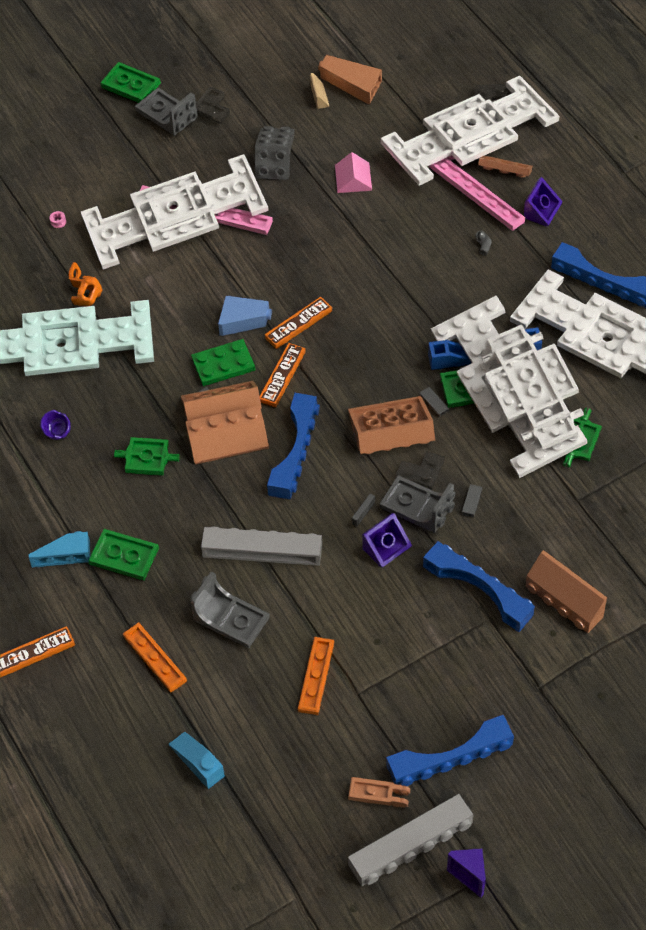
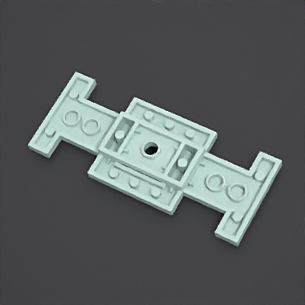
M149 300L131 302L132 316L96 320L95 306L22 314L23 328L0 330V364L24 361L25 376L99 368V353L132 349L135 352L136 364L154 362ZM59 343H65V346L58 347L57 345Z

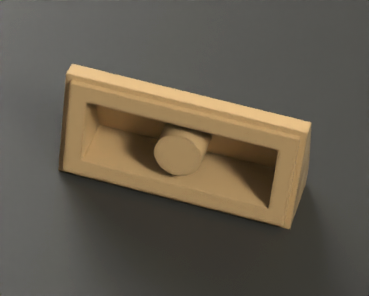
M311 73L310 85L316 107L318 109L329 107L323 83L314 73Z

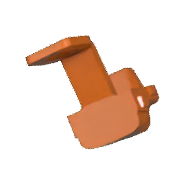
M73 262L69 270V280L73 287L79 289L78 296H72L71 301L74 305L88 307L93 305L96 298L101 295L102 287L95 277L83 276V279H79L81 270L78 264ZM86 289L90 290L88 297L84 296Z

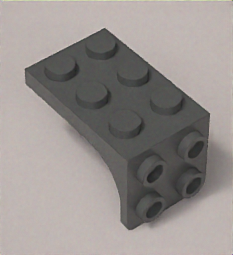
M157 88L135 106L136 112L174 136L197 118L195 94L193 93L188 94L179 101L160 88Z
M272 126L261 128L255 144L256 178L289 179L290 152L295 129L290 127L277 129Z
M398 475L381 501L380 508L387 512L395 513L396 516L435 533L438 527L441 528L444 525L447 513H451L454 508V484L449 483L444 493H437Z
M210 572L208 576L203 578L201 587L190 598L195 622L248 649L270 618L269 613L224 590L218 583L216 573Z

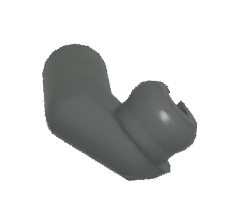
M480 230L476 232L475 237L481 245L479 253L486 256L492 241L484 231Z

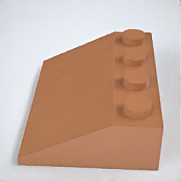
M421 396L348 409L360 454H371L380 450L389 451L396 447H409L413 444H427L430 441H435L433 419Z

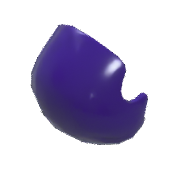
M51 410L41 418L40 427L48 438L60 440L65 438L70 432L71 422L64 413Z

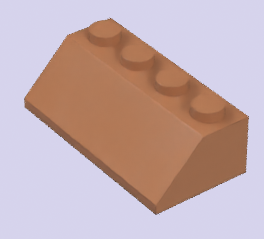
M254 381L181 396L187 421L258 405L262 409L258 387Z
M259 405L185 421L195 465L269 448Z
M543 550L527 575V589L541 597L547 605L557 609L561 616L569 618L577 628L589 633L603 618L607 597Z

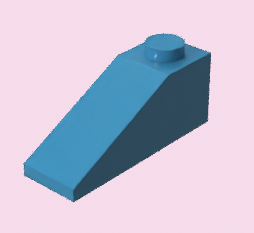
M77 531L66 534L30 553L31 567L89 562L90 540L88 532Z
M183 732L169 743L171 749L208 789L225 776L223 765L208 749L188 733Z

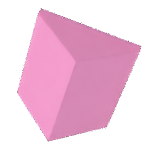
M351 152L335 165L337 193L372 191L369 162Z

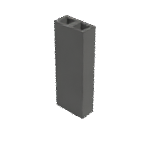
M430 387L419 392V396L422 397L438 417L449 412V408Z
M470 484L462 515L474 518L483 487Z
M369 494L354 514L352 525L357 527L375 504L374 495Z

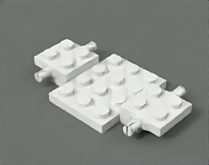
M519 325L488 339L492 353L483 356L482 360L484 364L495 360L500 367L485 373V377L508 423L526 416L531 430L520 434L521 438L525 441L534 437L538 440L542 450L578 435L573 420L584 416L581 408L569 412L563 399L579 393V389L555 343L537 351L533 343L544 339L541 332L530 336L523 326Z

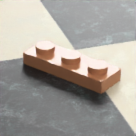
M489 156L480 157L478 165L483 166V169H499L501 173L509 174V172L516 173V176L519 177L529 176L533 167Z

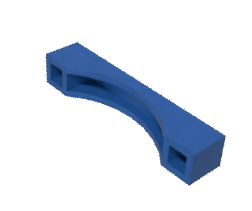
M563 242L552 256V269L646 308L645 276L622 277L603 272L590 264L582 256L578 248Z
M539 328L525 329V331L532 336L539 333ZM449 340L429 342L428 357L431 370L472 364L460 343ZM542 340L533 343L537 351L542 347Z
M300 393L294 394L290 407L291 419L297 430L296 442L287 458L271 470L267 484L268 496L291 500L292 493H296L298 482L296 479L301 476L302 466L300 465L306 459L307 451L305 448L310 445L311 435L309 434L315 428L314 417L315 415L318 416L320 404H317V396Z
M438 541L423 557V567L438 578L460 579L483 590L496 604L503 622L516 631L520 632L533 617L535 606L530 600L522 598L515 590L501 584L496 577L486 574L481 567L473 565L466 557L458 555L448 545H443Z
M504 715L484 721L480 730L469 741L458 748L437 754H422L405 750L386 757V766L394 784L409 786L413 781L428 779L433 774L447 772L454 766L460 764L467 765L473 759L479 757L486 758L492 752L498 750L505 751L513 745L514 735Z

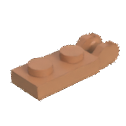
M351 777L348 800L393 805L395 807H408L409 801L407 799L393 797L392 794L394 792L398 795H408L410 788L394 784L393 782Z

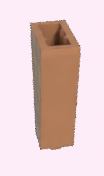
M326 55L324 60L319 63L318 69L323 80L367 104L371 103L382 82L381 69Z

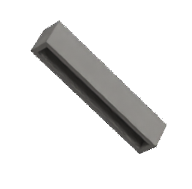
M215 526L204 527L201 545L202 556L204 558L320 566L322 535L314 533L298 534L296 532H267L256 529H224Z
M460 794L352 854L348 857V865L361 886L373 884L379 879V876L394 872L398 865L413 861L416 855L432 850L438 842L448 841L459 830H467L473 822V813Z

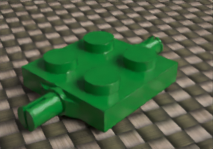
M584 408V416L573 420L574 425H578L587 439V444L566 454L562 464L565 467L567 465L570 468L573 458H579L588 462L591 458L602 429L601 425L588 420L592 412L591 409L587 411V408Z
M131 437L127 450H115L114 457L126 458V473L164 475L167 462H179L180 454L168 453V440Z

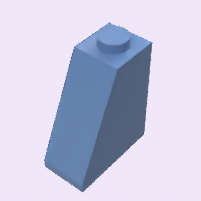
M226 296L218 323L219 335L224 336L266 327L267 320H270L272 315V309H269V301Z

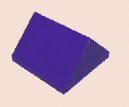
M542 177L538 179L525 201L524 217L535 223L549 226L563 201Z
M391 513L362 534L363 550L380 567H384L412 546L395 513Z
M482 849L450 851L448 854L447 871L481 898L484 895L486 880Z

